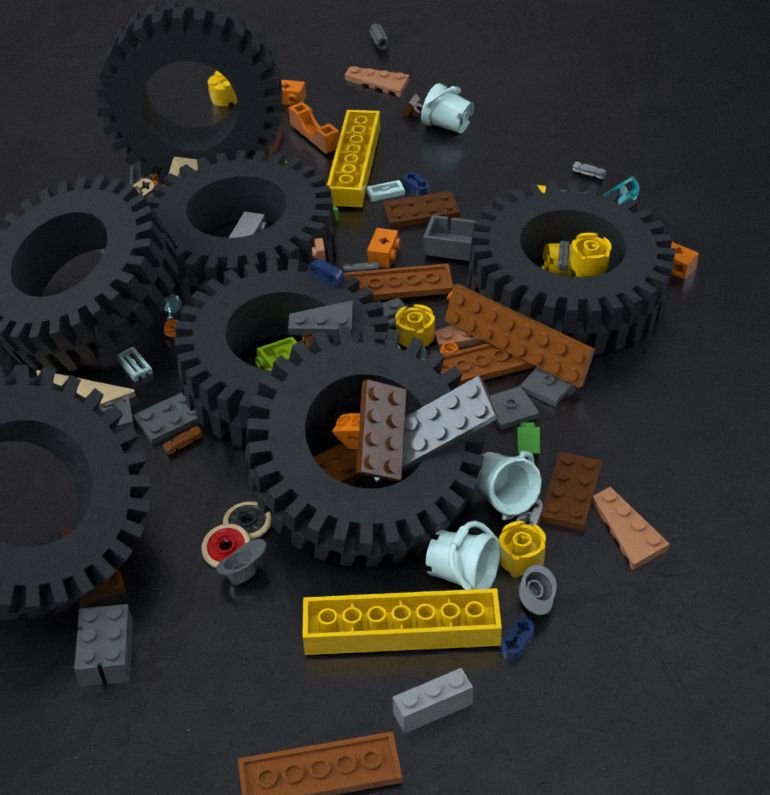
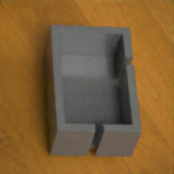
M432 215L423 237L424 255L470 261L472 231H474L475 220L451 218V234H448V217Z
M128 604L79 609V631H77L74 670L80 687L103 684L98 666H102L107 684L130 682L133 621Z

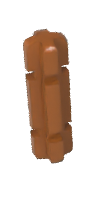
M195 426L189 429L190 432L186 431L173 438L172 442L169 440L163 444L164 451L170 455L176 452V449L179 450L192 443L193 439L201 438V429Z

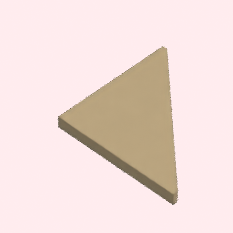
M41 370L36 371L37 376L39 375ZM55 373L53 383L62 386L69 376ZM81 379L77 389V393L85 398L94 388L103 393L104 396L99 405L100 409L105 408L104 404L111 401L113 403L122 401V397L128 394L130 398L136 396L134 389Z

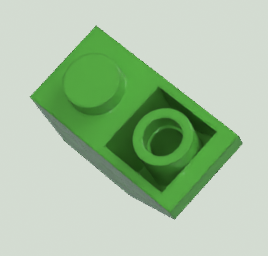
M521 422L520 427H516L518 454L521 451L540 453V427H535V423Z

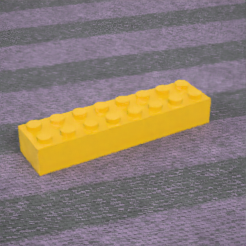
M346 111L327 183L331 189L333 204L336 207L347 206L355 208L363 206L381 128L380 111Z
M497 588L303 598V643L305 655L501 646L502 627Z

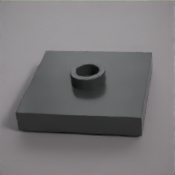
M536 367L520 386L526 394L556 407L574 385Z
M521 386L490 396L499 417L495 422L501 430L519 425L521 422H528L539 418L538 410Z

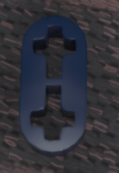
M415 172L404 174L403 179L406 188L418 196L430 193V183Z
M316 259L308 267L310 274L314 278L331 287H338L345 280L344 273L339 268L321 259Z
M527 618L515 620L503 637L500 650L501 655L506 660L514 661L519 659L534 636V624L531 620ZM524 628L527 629V631L524 630L522 634L519 635V630L522 631ZM516 643V648H512L511 650L507 649L511 648L513 644Z

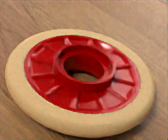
M219 525L209 531L202 542L203 558L209 565L217 568L221 560L234 553L245 543L251 541L250 536L239 525ZM224 542L232 543V547L229 550L224 551L220 549Z

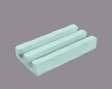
M400 180L368 186L367 193L371 202L405 195V189Z
M134 347L116 355L117 361L135 382L139 380L138 377L140 376L145 378L146 373L149 375L153 374L152 368ZM129 354H132L134 356V358L140 363L143 369H141L136 364L134 359H132Z

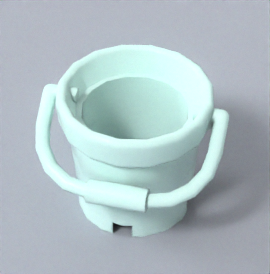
M440 83L435 84L424 101L421 121L424 125L430 127L435 125L463 133L470 123L468 121L469 115H473L474 103L459 96L461 93L459 87L452 86L447 88Z
M521 451L519 456L508 457L493 452L482 454L484 456L483 465L478 474V480L474 489L486 497L498 512L503 513V520H510L516 517V515L527 511L536 502L540 494L542 482L540 472L534 464L533 454L529 451Z
M477 521L467 522L459 528L457 533L444 530L437 531L435 534L440 535L438 540L431 539L427 550L426 566L432 567V571H427L428 574L458 584L465 590L490 589L496 577L500 560L499 540L492 531L483 523ZM472 527L480 528L485 532L477 536L467 534L468 530Z

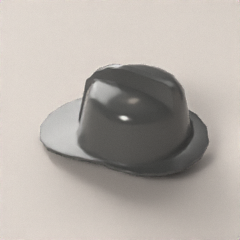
M254 539L245 543L234 553L219 562L216 568L217 572L227 575L234 586L252 578L256 574L257 559L266 550V542L262 539Z
M532 565L526 569L519 582L518 592L520 600L526 609L536 615H545L550 611L557 589L556 579L546 567Z

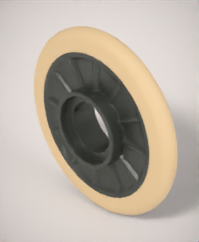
M250 501L234 505L226 512L223 518V524H236L244 528L251 540L264 535L272 523L270 511L262 514L257 502ZM245 518L253 519L251 523H242V520Z

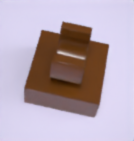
M415 94L402 111L405 116H408L410 112L415 117L419 115L423 108L421 104H418L420 97Z

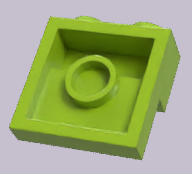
M289 337L257 348V357L255 358L257 367L272 371L273 362L280 355L289 361L291 348L297 341L293 337Z

